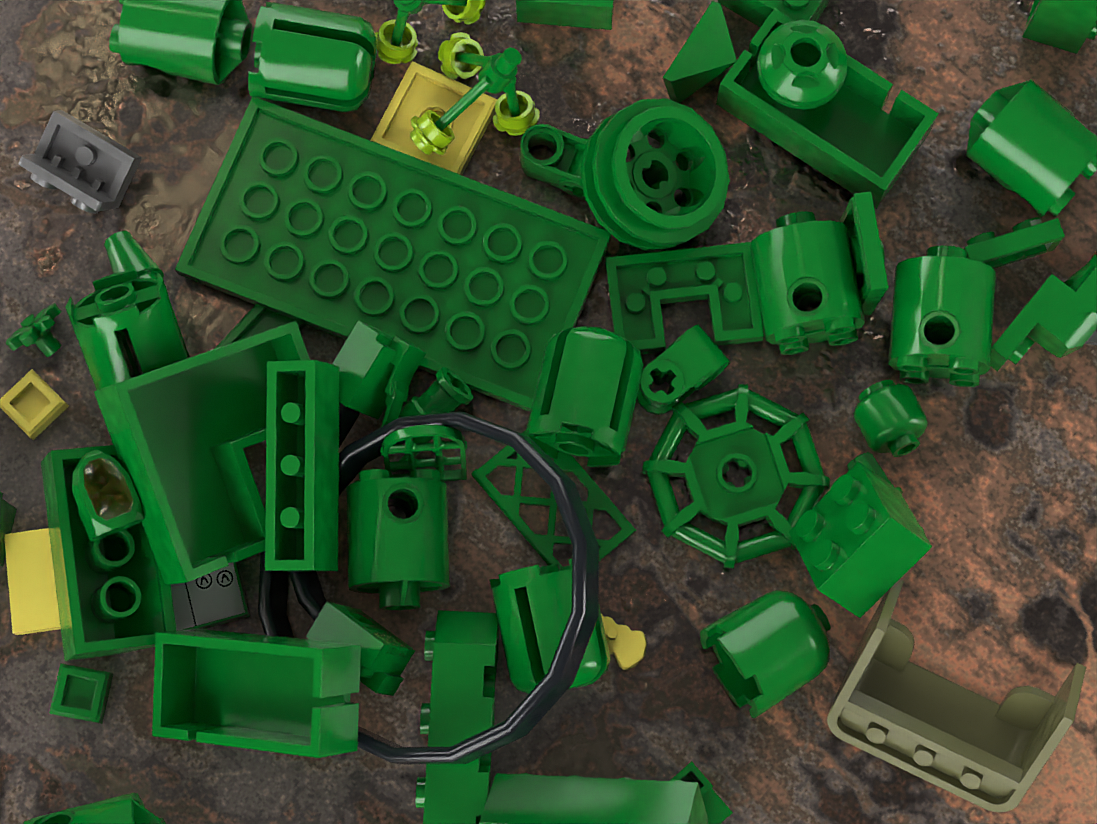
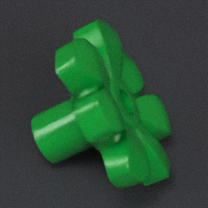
M53 303L40 311L36 317L33 314L29 315L20 323L22 327L16 330L6 340L5 344L12 351H15L22 345L28 347L35 344L46 357L51 356L62 346L50 332L55 324L54 318L62 311Z

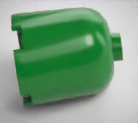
M775 590L706 626L700 632V640L703 649H708L711 646L714 649L720 663L712 667V670L726 693L739 708L749 704L751 706L749 709L750 716L754 719L816 678L827 667L830 659V642L826 632L831 629L827 616L817 604L810 606L805 600L794 593Z

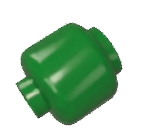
M883 380L869 386L859 395L858 399L860 402L857 404L853 415L869 448L873 452L881 454L891 452L893 457H901L914 451L920 445L918 438L925 432L928 421L909 386L895 384L893 380Z

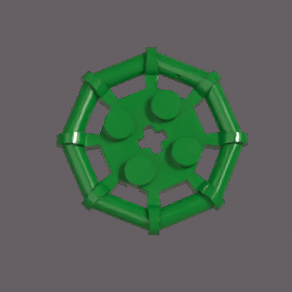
M738 383L735 389L686 404L680 401L671 408L673 414L651 456L647 461H643L642 473L648 476L664 526L661 532L667 539L673 537L722 562L724 568L734 569L737 563L786 548L795 550L796 546L789 531L796 525L803 513L815 506L824 490L830 489V478L824 474L807 424L810 419L804 412L799 415L748 389V384ZM734 410V422L707 430L701 422V419ZM748 411L781 428L774 436L766 432L763 434L753 429L754 426L746 422ZM687 430L697 439L694 449L686 463L671 460ZM791 439L802 472H789L781 445ZM731 462H736L739 469L748 468L750 471V476L744 478V486L735 487L733 482L726 483L722 475L728 472V464ZM669 477H684L692 503L681 511L679 510ZM787 486L802 489L786 520L775 509ZM701 513L710 521L726 526L724 541L690 523ZM766 519L773 529V532L738 542V527Z

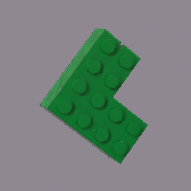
M296 321L94 391L119 462L129 473L140 499L144 519L141 522L165 585L190 582L229 566L228 563L239 562L265 551L266 511L243 449L266 440L267 361L310 360Z

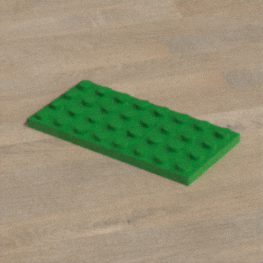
M252 96L176 265L175 271L178 275L252 304L260 305L288 318L296 319L344 340H347L359 320L392 337L397 336L426 352L418 366L419 369L436 375L442 367L448 368L457 374L470 389L530 412L545 346L554 333L567 328H575L612 235L599 227Z

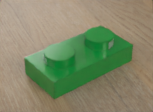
M1035 217L1016 224L1012 228L1013 232L998 237L995 236L994 232H986L972 237L966 242L967 246L964 247V250L967 252L966 258L981 261L995 269L1053 251L1065 235L1058 218L1042 223L1040 217Z

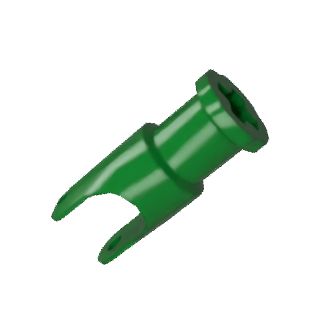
M442 367L436 373L437 380L420 397L413 396L402 407L399 417L454 412L461 404L467 405L474 397L471 389L457 374L448 368ZM433 436L413 438V442L417 444L430 443L433 440ZM405 454L399 461H406L407 455ZM395 469V470H391V471H392V472H396V471L401 470V469Z

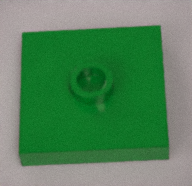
M863 192L853 194L839 222L848 227L864 315H871L889 286L884 264V248L879 237L872 193Z

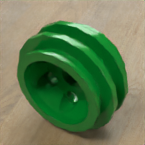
M667 98L639 100L602 120L586 142L580 167L584 198L597 222L618 241L642 250L672 248L708 230L724 208L730 182L726 152L713 127L692 108ZM647 137L660 142L659 148L652 147ZM629 149L631 153V158L629 161L626 162L627 151ZM642 174L645 176L647 184L644 182ZM676 190L683 191L680 205L674 199ZM652 204L656 208L657 212L648 207L647 205Z

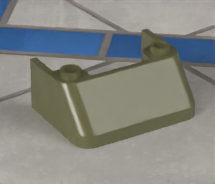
M899 579L885 593L863 634L828 713L827 723L829 729L839 739L986 810L993 812L1013 810L1018 806L1074 722L1087 667L1076 663L1055 696L1035 687L1020 686L1009 691L1001 704L991 701L908 661L914 649V637L906 626L891 619L904 583L903 580Z

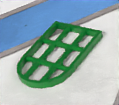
M417 425L394 431L383 440L380 452L384 457L385 470L390 471V478L410 477V472L416 470V468L433 466L436 470L440 471L442 482L467 480L465 450L468 444L462 432L455 428L442 425ZM433 436V442L417 444L413 442V438ZM441 437L449 438L453 441H444ZM405 440V445H394ZM460 448V456H443V450ZM432 451L435 453V458L418 460L415 458L414 452ZM404 453L407 455V460L390 462L389 454ZM461 464V469L444 470L445 465ZM406 469L409 473L392 475L391 470Z

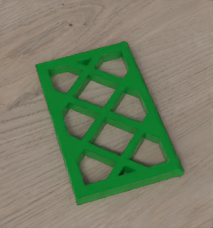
M525 430L524 432L521 433V434H523V435H525V436H529V435H527V434H528L527 430ZM507 445L479 469H475L471 475L546 564H559V567H563L553 556L554 544L572 545L569 537L554 536L558 506L552 490L550 498L521 496L523 469H532V467L518 453L517 459H509L516 451ZM559 451L557 460L554 459V462L564 472H572L588 490L587 501L582 502L591 526L593 524V512L604 511L621 529L609 540L597 539L600 562L633 535L636 529L575 458L570 454ZM498 467L516 468L514 495H501L488 480L487 476ZM520 505L550 507L547 535L535 534L519 516Z

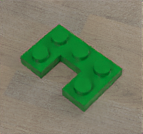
M751 242L606 257L605 267L613 332L630 341L640 351V354L664 352L666 350L661 304L708 299L713 342L717 346L763 341L764 330L750 250Z

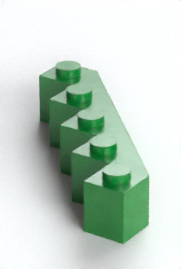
M438 610L435 631L426 630L424 660L433 662L430 703H422L420 734H428V747H451L494 726L495 682L499 625L496 613ZM492 752L468 764H426V777H417L415 800L416 808H424L423 824H479L491 789Z

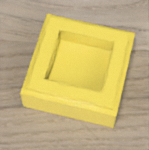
M33 369L0 399V408L32 440L41 434L69 407Z

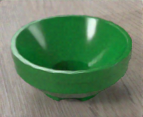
M809 20L790 21L772 31L764 41L758 55V78L767 94L779 104L802 110L816 108L834 98L842 88L847 74L846 50L840 38L825 25ZM799 43L812 44L818 49L820 60L812 66H800L793 61L791 49Z

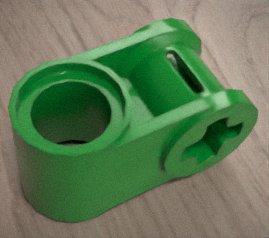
M533 125L525 131L521 139L519 156L521 169L532 179L559 188L571 196L586 201L580 167L588 139L577 137L551 125ZM536 145H546L552 149L554 155L549 159L539 160L534 158L529 153V150Z
M697 324L678 337L666 351L642 370L637 401L648 413L655 415L666 414L672 411L671 408L679 401L683 402L696 390L702 389L713 381L731 362ZM653 381L658 385L667 382L670 385L667 394L663 390L653 393L650 390Z

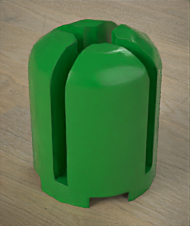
M266 2V7H260L252 42H256L254 67L258 68L259 71L258 73L248 72L250 96L341 112L358 110L370 95L376 67L377 39L372 24L357 16L274 2Z
M136 270L114 273L93 281L95 291L82 298L76 305H74L72 297L67 302L65 309L96 390L141 375L139 364L143 374L190 358L164 280L159 273H157V280L152 278L139 279Z
M580 326L554 333L545 346L526 428L528 437L550 458L556 460L559 451L574 456L588 457L587 466L589 467L619 465L621 454L626 450L643 370L640 351L627 339L600 327Z
M572 558L569 559L570 565L559 567V564L539 567L538 564L499 574V579H489L509 678L518 691L529 694L549 671L571 613ZM600 607L598 620L575 680L568 690L574 687L594 684L608 671L611 658Z

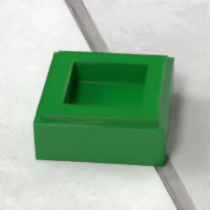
M60 663L49 714L103 724L113 673Z

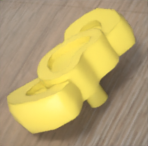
M601 613L610 655L614 654L619 666L623 670L635 667L646 654L647 640L645 634L639 630H631L626 625H618L612 618L604 617Z

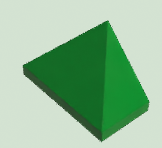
M711 2L663 76L670 100L681 103L737 61L720 3Z

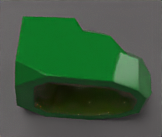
M99 450L86 453L73 471L72 492L78 505V514L90 541H95L138 524L144 519L140 499L130 475L114 457Z

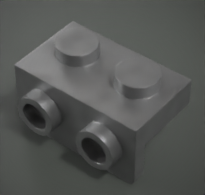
M63 110L53 111L35 153L22 155L18 164L32 173L30 177L37 184L49 189L64 191L72 196L71 203L86 212L96 214L98 211L119 208L142 157Z

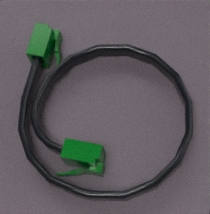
M358 320L332 363L339 366V448L360 413L379 419L386 406L387 409L381 428L347 445L339 453V496L367 463L382 456L380 450L383 440L390 433L417 425L448 426L462 433L473 432L512 447L551 487L572 543V608L548 673L505 721L451 747H402L358 726V747L390 763L404 765L468 764L526 736L573 684L599 617V544L576 484L530 437L465 412L399 417L403 402L407 403L409 385L426 352L397 336L392 337ZM405 440L397 442L394 445H402L405 443ZM265 551L260 553L258 615L264 634L294 638L286 613L288 571H265ZM316 571L289 572L298 603L315 621L306 637L310 640L361 644L360 682L375 693L394 696L404 679L401 677V674L415 650L360 609L328 602L324 596Z

